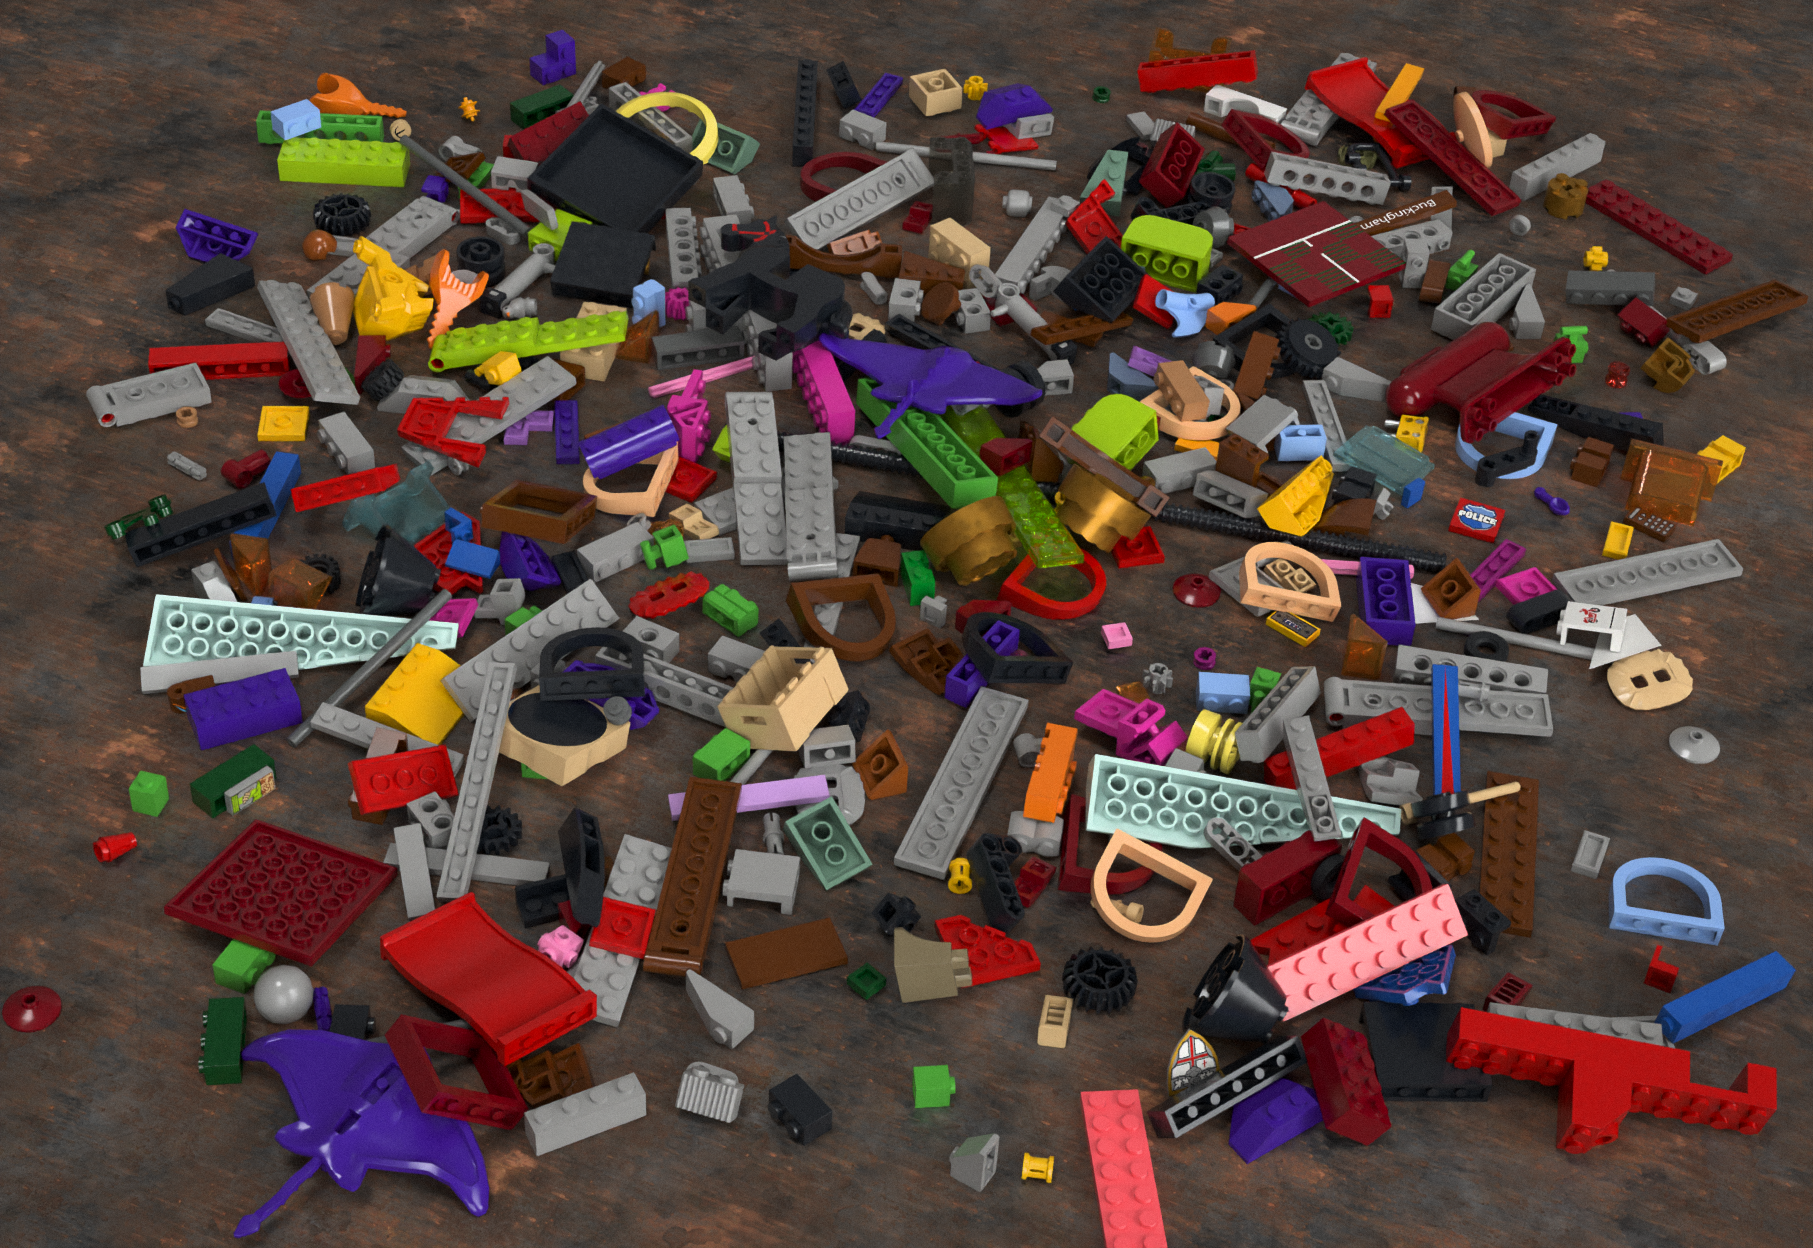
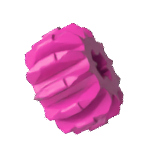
M679 287L677 289L671 288L669 292H665V313L668 318L673 317L674 320L681 319L684 321L686 318L685 308L689 306L687 287L683 289Z

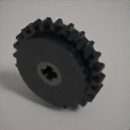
M1297 318L1296 320L1290 319L1289 322L1286 321L1275 337L1279 339L1277 347L1281 348V359L1294 372L1301 374V376H1307L1309 379L1316 377L1319 380L1324 374V368L1341 354V351L1338 350L1339 344L1336 343L1331 333L1322 325L1307 319L1301 320Z

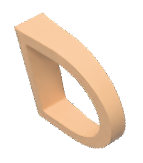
M1194 366L1189 369L1193 376H1203L1224 388L1221 405L1228 410V413L1223 418L1212 422H1181L1176 415L1164 409L1169 403L1164 399L1160 389L1140 401L1156 410L1157 416L1161 417L1160 431L1188 440H1210L1228 434L1226 428L1240 416V402L1237 395L1227 385Z
M676 442V446L636 463L658 465L646 492L609 493L602 491L595 486L599 478L594 479L588 467L583 477L584 493L597 496L596 509L623 515L644 513L646 516L654 517L679 461L678 442Z
M1280 542L1261 543L1255 545L1247 552L1239 569L1240 603L1330 622L1334 621L1341 608L1337 580L1332 570L1320 558L1300 547ZM1265 558H1282L1295 562L1309 571L1316 579L1321 596L1259 584L1255 563Z
M1116 829L1093 873L1091 896L1099 915L1118 933L1136 941L1149 943L1163 942L1178 936L1189 926L1213 879L1133 836ZM1118 853L1154 870L1156 873L1191 891V895L1182 913L1176 919L1163 925L1146 926L1130 921L1116 910L1107 893L1106 877Z

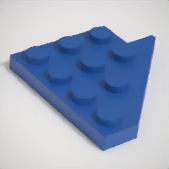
M1453 945L1441 947L1354 988L1356 998L1368 999L1370 1002L1385 1001L1410 1006L1418 1003L1419 998L1424 995L1433 993L1446 994L1456 957Z

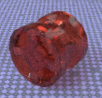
M1611 362L1608 366L1609 373L1606 375L1605 383L1613 388H1624L1628 381L1627 376H1629L1630 367L1623 362Z

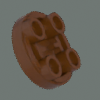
M949 282L935 285L923 299L921 305L922 316L937 326L942 325L945 319L961 306L958 289Z

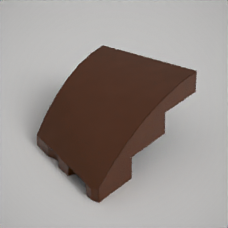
M1358 498L1336 503L1322 512L1320 520L1312 529L1315 532L1321 530V533L1328 531V534L1334 532L1337 536L1343 534V537L1345 531L1368 536L1377 500Z
M928 628L892 645L888 650L909 675L938 695L943 694L945 691L946 676L964 657L950 637L938 642Z
M580 1043L554 1055L548 1050L524 1062L518 1059L506 1066L521 1096L534 1108L595 1087L584 1048Z

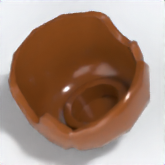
M320 229L310 232L302 243L305 257L312 261L326 260L327 253H334L337 248L335 237Z

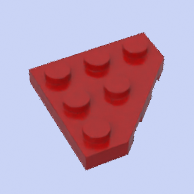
M963 915L935 920L934 928L940 942H951L952 950L967 948L969 967H971L972 986L1040 971L1041 963L1030 942L1022 939L1019 942L1006 937L1005 932L985 925L983 928L973 924L970 918Z

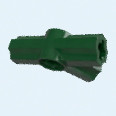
M1212 150L1200 160L1193 177L1202 172H1215L1225 175L1233 182L1236 177V167L1234 163H1223V157L1220 153Z

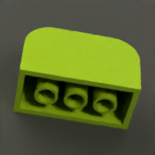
M1145 215L1137 217L1131 222L1122 237L1121 250L1161 284L1196 293L1198 282L1206 277L1209 272L1213 237L1207 230L1197 226L1158 216Z
M1112 394L1102 398L1092 409L1087 410L1078 424H1074L1071 428L1078 435L1130 471L1159 440L1156 410L1123 394ZM1067 457V462L1069 464H1076L1080 466L1079 464L1071 460L1069 457Z

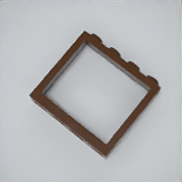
M516 479L481 506V527L565 544L595 519L597 496ZM516 504H521L530 507L560 512L564 514L561 517H556L512 507H514Z

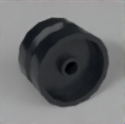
M1202 172L1195 175L1191 180L1190 193L1188 194L1186 204L1203 201L1212 207L1217 206L1226 209V213L1229 216L1236 190L1232 180L1225 175L1215 172Z
M484 236L471 237L462 241L457 246L458 270H469L476 274L482 271L488 273L489 278L485 288L493 287L505 278L504 247L497 239Z
M1021 360L999 370L1035 388L1042 389L1043 392L1042 396L1035 401L1012 406L995 405L1003 415L1010 418L1018 417L1027 410L1039 406L1044 401L1046 394L1045 384L1041 374L1032 364Z
M1467 790L1426 797V800L1410 804L1413 817L1423 818L1431 816V820L1419 823L1416 826L1419 840L1476 827L1473 813L1463 812L1456 814L1455 810L1467 807L1470 804Z

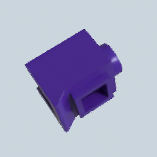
M428 175L421 188V192L428 193L426 196L441 203L445 202L449 195L446 177Z

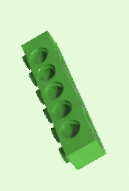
M260 110L256 120L259 143L283 144L284 139L272 128L271 111ZM320 113L321 128L296 136L298 138L315 137L318 139L383 142V117Z

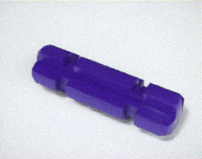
M324 986L320 988L315 987L313 989V1003L318 1030L330 1032L332 1014L328 991Z

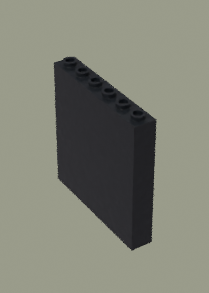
M601 103L527 178V189L554 208L588 220L593 225L648 233L663 218L665 208H672L702 176L703 161Z

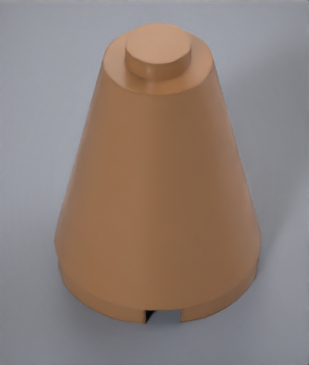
M329 282L315 288V292L310 294V304L315 316L318 318L319 325L324 329L331 343L339 345L347 339L355 297L350 287L346 286L344 288L339 283Z

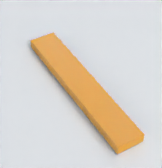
M1406 63L1376 110L1375 117L1390 122L1384 116L1386 109L1407 102L1421 79L1425 68Z

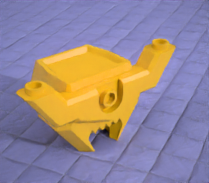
M360 236L354 242L353 252L356 253L359 260L369 266H367L358 287L353 307L359 335H386L387 342L423 329L433 308V298H422L428 292L429 285L402 268L397 267L392 262L389 252Z

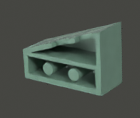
M1107 150L1080 196V205L1099 186L1100 182L1106 179L1116 194L1113 198L1100 205L1107 215L1120 216L1128 152Z

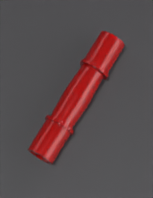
M1252 163L1248 166L1245 172V176L1253 182L1262 181L1268 183L1264 175L1265 171L1257 164ZM1285 185L1278 186L1288 191L1294 199L1293 205L1299 209L1317 204L1315 198L1304 193L1300 188L1293 190Z

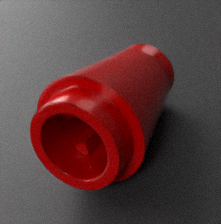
M132 832L99 837L98 841L93 843L94 854L98 861H106L107 863L137 847V840Z

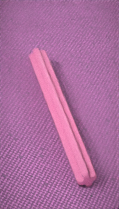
M752 357L704 370L703 380L707 383L753 369ZM691 375L649 387L650 397L658 398L684 390Z

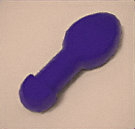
M1542 487L1534 490V496L1548 504L1550 511L1554 514L1561 516L1569 514L1570 507L1564 499L1552 497Z

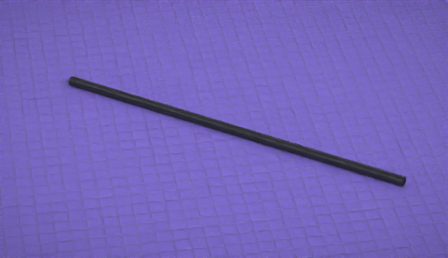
M777 431L779 452L784 451V436H792L793 433L787 435L786 432L781 434ZM831 441L832 459L837 463L842 461L843 464L848 462L849 465L855 463L856 466H860L861 464L865 468L867 466H870V469L877 467V470L883 468L886 472L888 470H891L892 473L898 471V474L904 472L905 475L910 473L913 477L919 475V478H923L903 454L898 455L897 452L891 454V451L885 453L884 450L877 451L876 448L870 450L869 447L863 449V446L857 448L854 444L849 446L848 443L842 445V442L836 444L835 441ZM1011 473L1000 477L997 476V492L1002 490L1006 494L1011 492V495L1018 493V496L1024 494L1027 498L1029 496H1032L1033 499L1039 497L1040 500L1045 498L1046 501L1054 500V503H1056L1055 495L1059 492L1060 482L1054 484V482L1030 481V478L1026 479L1023 475L1021 477H1018L1017 474L1011 476ZM1166 502L1157 517L1151 515L1149 520L1154 518V521L1159 519L1163 523L1168 521L1169 524L1176 522V525H1179L1181 523L1185 527L1190 525V528L1197 526V529H1201L1203 527L1206 531L1208 529H1212V532L1219 530V533L1225 531L1228 535L1230 533H1234V536L1241 534V537L1246 535L1250 539L1255 537L1256 540L1262 538L1263 541L1268 539L1270 542L1277 541L1280 543L1288 540L1292 545H1299L1300 548L1306 546V549L1311 547L1315 551L1317 549H1321V552L1328 550V553L1333 551L1336 552V555H1339V553H1343V556L1349 554L1350 557L1355 555L1358 556V559L1360 557L1408 560L1409 565L1417 567L1418 570L1420 568H1424V571L1431 569V572H1435V570L1442 571L1447 560L1446 553L1441 555L1437 551L1431 553V550L1424 552V549L1419 551L1416 550V547L1409 549V546L1402 548V545L1397 547L1394 546V543L1387 545V542L1381 544L1377 540L1375 543L1372 542V539L1365 541V538H1361L1359 540L1356 536L1353 539L1350 538V535L1343 537V534H1339L1337 536L1334 532L1328 534V531L1321 533V530H1317L1315 532L1312 528L1305 535L1298 536L1271 529L1266 522H1262V519L1255 521V518L1250 520L1248 518H1241L1239 515L1237 517H1234L1233 514L1228 516L1225 512L1219 514V511L1212 513V510L1206 512L1203 508L1201 510H1197V507L1190 509V506L1184 508L1181 504L1179 506H1175V503L1168 505V502Z

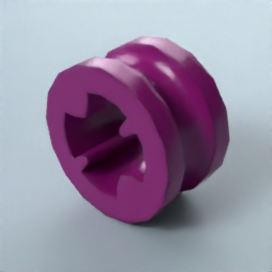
M1201 647L1195 650L1193 662L1198 669L1210 670L1214 668L1216 664V653L1214 650L1208 647Z

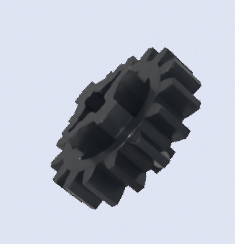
M487 805L477 853L485 850V855H489L491 851H495L496 855H500V850L502 849L510 852V845L518 846V839H522V821L518 820L517 813L511 814V808L509 807L503 811L500 805H497L495 809H491Z

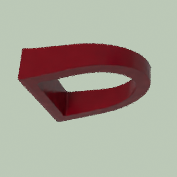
M1490 90L1474 91L1471 95L1483 117L1486 127L1503 140L1547 134L1556 120L1554 115L1509 94ZM1485 103L1503 107L1520 118L1511 119L1487 106Z
M1231 109L1221 124L1228 134L1264 171L1271 151L1307 159L1310 156L1307 145L1296 134L1266 117ZM1258 133L1266 134L1281 141L1293 153L1272 149Z
M857 152L825 154L810 160L803 166L800 174V188L808 198L817 202L837 190L814 181L811 177L816 172L830 167H848L867 174L887 162Z
M1071 794L1064 810L1058 890L1091 894V880L1095 870L1076 865L1079 822H1086V797ZM1142 841L1162 852V844ZM1142 865L1130 872H1108L1106 877L1108 895H1115L1135 890L1145 884L1155 871Z
M1363 817L1353 831L1325 915L1348 927L1375 916L1348 898L1364 847L1379 853L1401 867L1410 878L1416 896L1432 889L1429 875L1416 853L1400 839Z

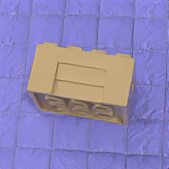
M771 645L763 653V656L753 664L749 672L722 699L723 701L717 707L726 728L749 740L750 749L797 751L810 736L809 733L849 689L832 648L774 647V645ZM794 658L814 659L815 663L796 664Z

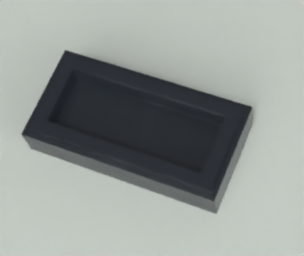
M575 550L551 556V562L566 594L588 581Z

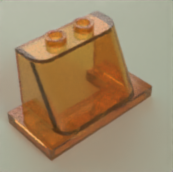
M1631 439L1620 478L1621 480L1631 482L1625 509L1631 510L1634 506H1637L1663 519L1694 526L1701 499L1712 501L1723 461Z

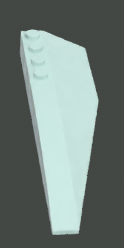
M156 594L143 667L288 651L297 652L298 670L368 661L411 619ZM428 621L391 657L407 655L417 643L440 651L456 649L459 624Z
M1098 754L1094 755L1088 766L1086 831L1113 835L1115 830L1119 829L1138 840L1194 849L1213 847L1204 837V828L1213 818L1224 819L1251 845L1286 843L1287 841H1293L1304 832L1310 830L1297 790ZM1331 796L1341 831V838L1335 839L1351 838L1354 829L1363 817L1369 819L1393 836L1400 834L1401 809ZM1218 827L1213 829L1212 833L1214 835L1220 834L1222 830ZM1228 836L1226 840L1224 839L1222 844L1225 845L1231 837ZM1231 844L1230 846H1240V845H1238V844Z

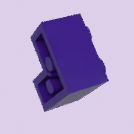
M563 30L545 35L546 53L529 58L530 75L542 85L576 74L575 40Z

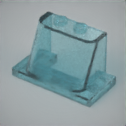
M427 461L410 470L404 483L376 498L373 494L351 501L342 525L346 531H349L361 524L375 536L383 524L390 525L410 544H413L421 535L425 533L431 534L445 522L444 512L451 507L429 480L434 467Z

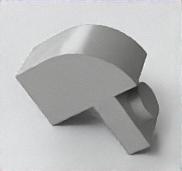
M1059 266L1041 268V275L1030 281L1029 297L1036 301L1052 294L1063 302L1053 291L1070 270Z
M497 579L490 595L479 596L477 600L478 607L474 613L475 618H499L500 624L505 625V618L519 610L525 600V591L521 579Z

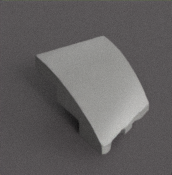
M1382 756L1358 765L1361 784L1370 801L1403 805L1423 800L1416 792L1420 771L1413 764Z

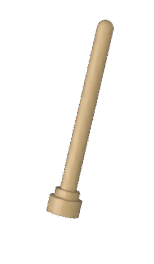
M1512 782L1468 793L1470 804L1518 792L1521 786L1518 782ZM1411 803L1403 804L1399 807L1404 825L1416 823L1418 819H1421L1413 817Z

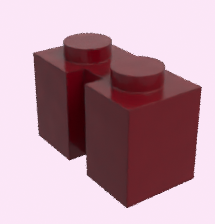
M1636 297L1618 314L1621 329L1626 333L1631 332L1642 345L1646 343L1651 348L1670 331V328L1666 327L1667 319Z

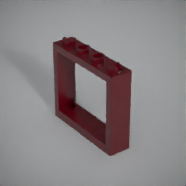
M401 1014L386 1032L387 1042L422 1113L512 1130L524 1116V1113L529 1110L508 1068L504 1067L497 1060V1053L477 1031ZM424 1047L470 1057L489 1094L441 1084Z

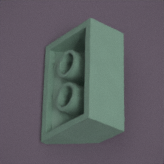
M701 119L692 135V151L699 146L706 133V126ZM717 123L718 143L708 163L736 174L752 162L760 143L751 136Z

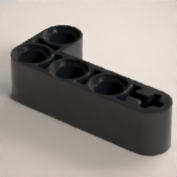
M1140 197L1130 217L1133 221L1140 216L1153 215L1193 225L1196 215L1212 206L1199 201L1160 210L1151 199Z
M983 833L968 849L966 856L991 926L1005 932L1007 935L1025 916L1022 902L1009 869L1011 864L1022 853V846L1011 836Z

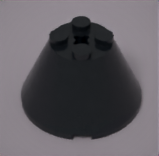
M383 524L375 537V540L378 541L375 551H369L363 569L355 606L360 607L359 613L355 612V614L393 617L419 613L434 598L435 593L431 591L433 584L439 580L441 569H437L435 564L390 525Z
M1238 934L1235 937L1238 941L1235 944L1228 942L1200 980L1193 993L1197 997L1192 1009L1187 1007L1182 1021V1030L1187 1032L1188 1029H1191L1206 1037L1266 1044L1273 1033L1272 1027L1276 1021H1282L1288 1012L1289 1007L1285 1005L1287 1000L1286 994L1250 939L1243 934Z

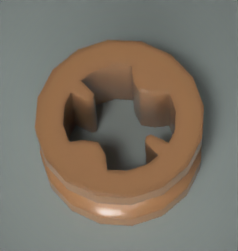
M188 406L176 411L178 426L181 428H192L197 425L198 417L195 408Z

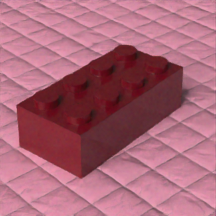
M581 101L511 136L507 146L515 159L538 162L539 167L589 114Z
M1176 122L1160 134L1139 182L1158 202L1162 203L1166 208L1171 207L1185 196L1205 148Z
M1308 830L1293 841H1287L1280 848L1265 853L1260 859L1245 864L1239 871L1233 906L1256 926L1313 894L1310 885L1316 869L1328 857L1334 854H1341L1342 844L1337 839L1314 842L1311 831Z
M1323 1017L1301 1036L1325 1127L1328 1130L1368 1146L1392 1127L1388 1116V1108L1382 1096V1088L1374 1069L1375 1064L1371 1059L1368 1049V1041L1362 1033L1353 1031L1340 1023H1335Z

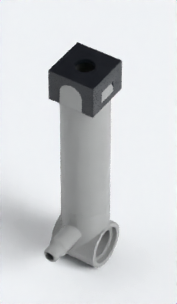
M546 243L537 244L533 247V254L496 287H487L480 296L481 313L500 319L503 316V307L510 304L512 300L543 273H553L556 266L554 247Z
M1011 283L1001 284L996 297V308L990 312L991 316L1008 314L1049 355L1048 361L1067 359L1070 365L1073 364L1078 347L1071 340L1044 345L1030 335L1032 328L1047 325L1048 323L1019 295L1020 290L1016 285Z

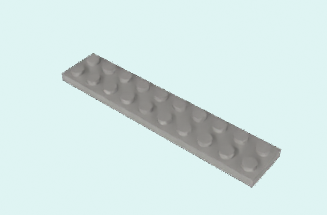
M259 280L257 289L313 400L358 405L360 396L328 335L325 334L324 329L319 325L318 318L315 316L302 286L294 282L287 284L279 283L275 280Z
M980 687L894 857L895 866L945 880L949 871L950 861L955 859L1028 708V699Z

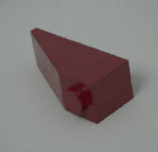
M386 335L358 336L354 373L355 388L358 394L364 391L361 385L365 381L366 376H369V373L374 371L377 365L380 366V363L385 362L387 358H391V344L386 343Z

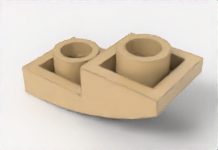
M1279 558L1267 564L1263 570L1265 574L1287 590L1305 593L1316 586L1315 582L1302 568L1295 570L1286 559Z

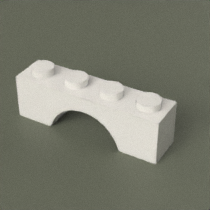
M1217 84L1206 94L1204 112L1219 117L1227 116L1230 110L1234 109L1257 114L1279 124L1285 120L1287 108Z

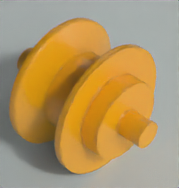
M465 97L463 98L464 102L458 107V109H463L464 111L461 117L471 119V122L475 121L474 117L480 112L474 106L477 104V101L473 102Z

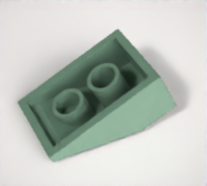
M832 796L785 821L784 833L796 853L825 891L873 865Z

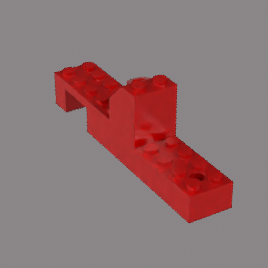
M1463 1007L1460 1008L1447 1033L1446 1062L1454 1063L1456 1068L1469 1069L1473 1066L1482 1068L1484 1073L1490 1075L1501 1074L1511 1076L1516 1080L1538 1081L1546 1086L1558 1085L1556 1148L1564 1149L1571 1154L1586 1153L1595 1146L1608 1144L1618 1139L1619 1125L1628 1112H1644L1653 1114L1658 1118L1670 1117L1680 1119L1689 1124L1701 1123L1710 1125L1715 1129L1727 1128L1737 1130L1745 1135L1758 1134L1777 1110V1068L1747 1063L1729 1087V1090L1690 1083V1051Z

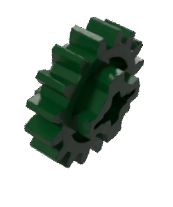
M1319 312V316L1313 314L1312 318H1308L1309 321H1314L1328 330L1335 338L1336 343L1339 344V347L1340 343L1347 345V341H1351L1354 327L1351 326V321H1346L1347 317L1340 318L1338 313L1334 315L1328 312L1327 315H1324V313Z

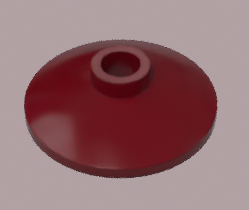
M298 369L288 371L280 378L279 389L283 394L293 398L311 397Z
M1186 574L1177 578L1173 584L1174 596L1178 601L1187 606L1197 608L1208 607L1215 604L1220 598V587L1206 575Z
M30 986L20 989L5 1001L2 1008L3 1020L8 1027L18 1032L28 1033L42 1030L54 1023L59 1017L62 1009L61 999L54 990L44 986Z

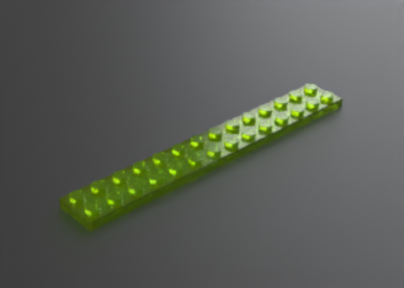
M947 405L946 413L939 414L942 420L979 458L981 445L994 438H1006L987 409L982 406H978L960 416L955 413L951 405ZM1024 464L1000 477L997 476L996 496L1003 498L1017 525L1015 534L1037 568L1083 563V552L1065 525L1057 518V513Z

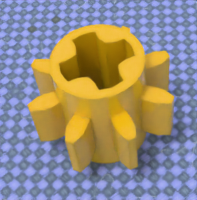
M971 76L969 80H965L963 93H968V98L971 100H980L984 92L987 91L988 83H983V78L980 76Z
M1592 246L1590 251H1585L1584 267H1589V271H1602V267H1607L1608 253L1602 252V247Z

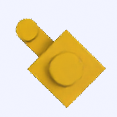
M500 351L474 369V372L478 377L485 374L489 384L503 385L521 373L522 370L516 353Z

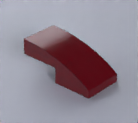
M915 201L910 207L909 216L903 221L902 229L922 234L933 216L936 205Z
M1034 856L1021 868L1019 877L1014 881L1022 905L1026 908H1029L1040 896L1057 868Z

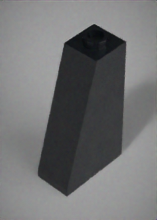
M219 253L165 290L168 308L185 316L251 289L255 286L254 271L252 267Z

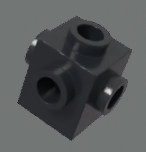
M887 893L871 913L880 923V927L889 935H893L894 929L902 927L910 933L922 917L915 909L916 904L905 895L899 897L891 893Z

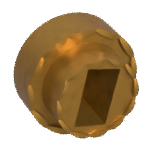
M1073 464L1058 489L1067 498L1058 510L1055 518L1060 520L1062 524L1069 525L1073 532L1082 534L1088 542L1095 543L1099 549L1104 550L1106 553L1113 549L1122 535L1131 541L1134 540L1151 517L1148 512L1132 502L1134 496L1099 473H1096L1094 476L1076 464Z
M992 496L969 504L937 523L922 537L920 545L937 571L947 572L951 570L958 584L967 586L971 582H979L984 576L993 575L999 567L1008 565L1010 560L1016 557L1017 550L1009 535L1015 532L1017 525L1001 496Z

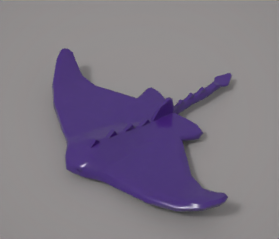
M826 333L819 335V341L823 347L845 363L861 370L881 385L872 389L870 394L873 397L898 403L897 408L891 409L890 414L885 418L881 426L874 428L877 439L891 433L890 427L904 414L909 406L933 414H945L947 405L1012 406L1035 401L1043 394L1042 389L1035 388L992 367L975 362L968 352L959 348L940 346L922 350L881 342L849 338L843 340Z
M288 1029L258 1038L243 1049L241 1058L244 1061L266 1062L280 1074L296 1112L298 1121L281 1128L276 1133L274 1140L282 1148L312 1159L290 1177L281 1189L254 1214L245 1215L241 1218L234 1232L235 1238H241L257 1232L260 1229V1223L281 1205H284L291 1194L297 1191L300 1184L311 1178L319 1168L324 1172H328L341 1188L351 1192L358 1190L361 1186L368 1168L428 1175L450 1186L471 1214L480 1217L487 1212L489 1183L485 1160L472 1128L467 1121L421 1112L389 1044L370 1042L325 1030Z

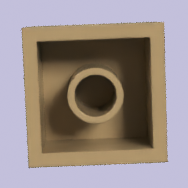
M946 69L910 76L909 97L925 116H934L935 114L961 109L963 88Z

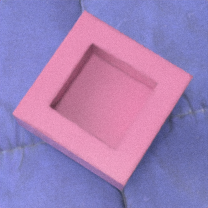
M1125 622L1102 626L1101 634L1108 649L1132 646L1133 638Z

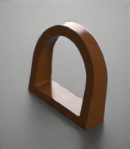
M879 573L796 582L790 585L786 603L802 634L814 647L832 648L837 659L846 661L870 660L878 657L888 648L895 630L896 616ZM866 599L879 621L881 633L876 638L862 643L841 640L822 627L811 605Z

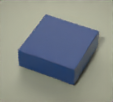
M1417 478L1404 487L1401 500L1402 506L1409 508L1422 499L1425 485L1423 479Z

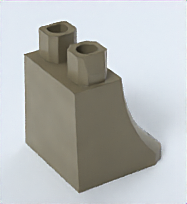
M902 927L894 929V967L902 1003L958 996V987L972 986L971 967H969L967 948L952 950L951 942L926 940L909 933Z

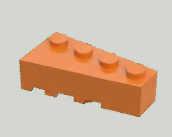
M1047 723L1045 737L1042 739L1040 753L1037 756L1035 768L1026 793L1023 817L1054 823L1057 813L1062 814L1064 803L1067 800L1077 768V762L1073 761L1077 728Z

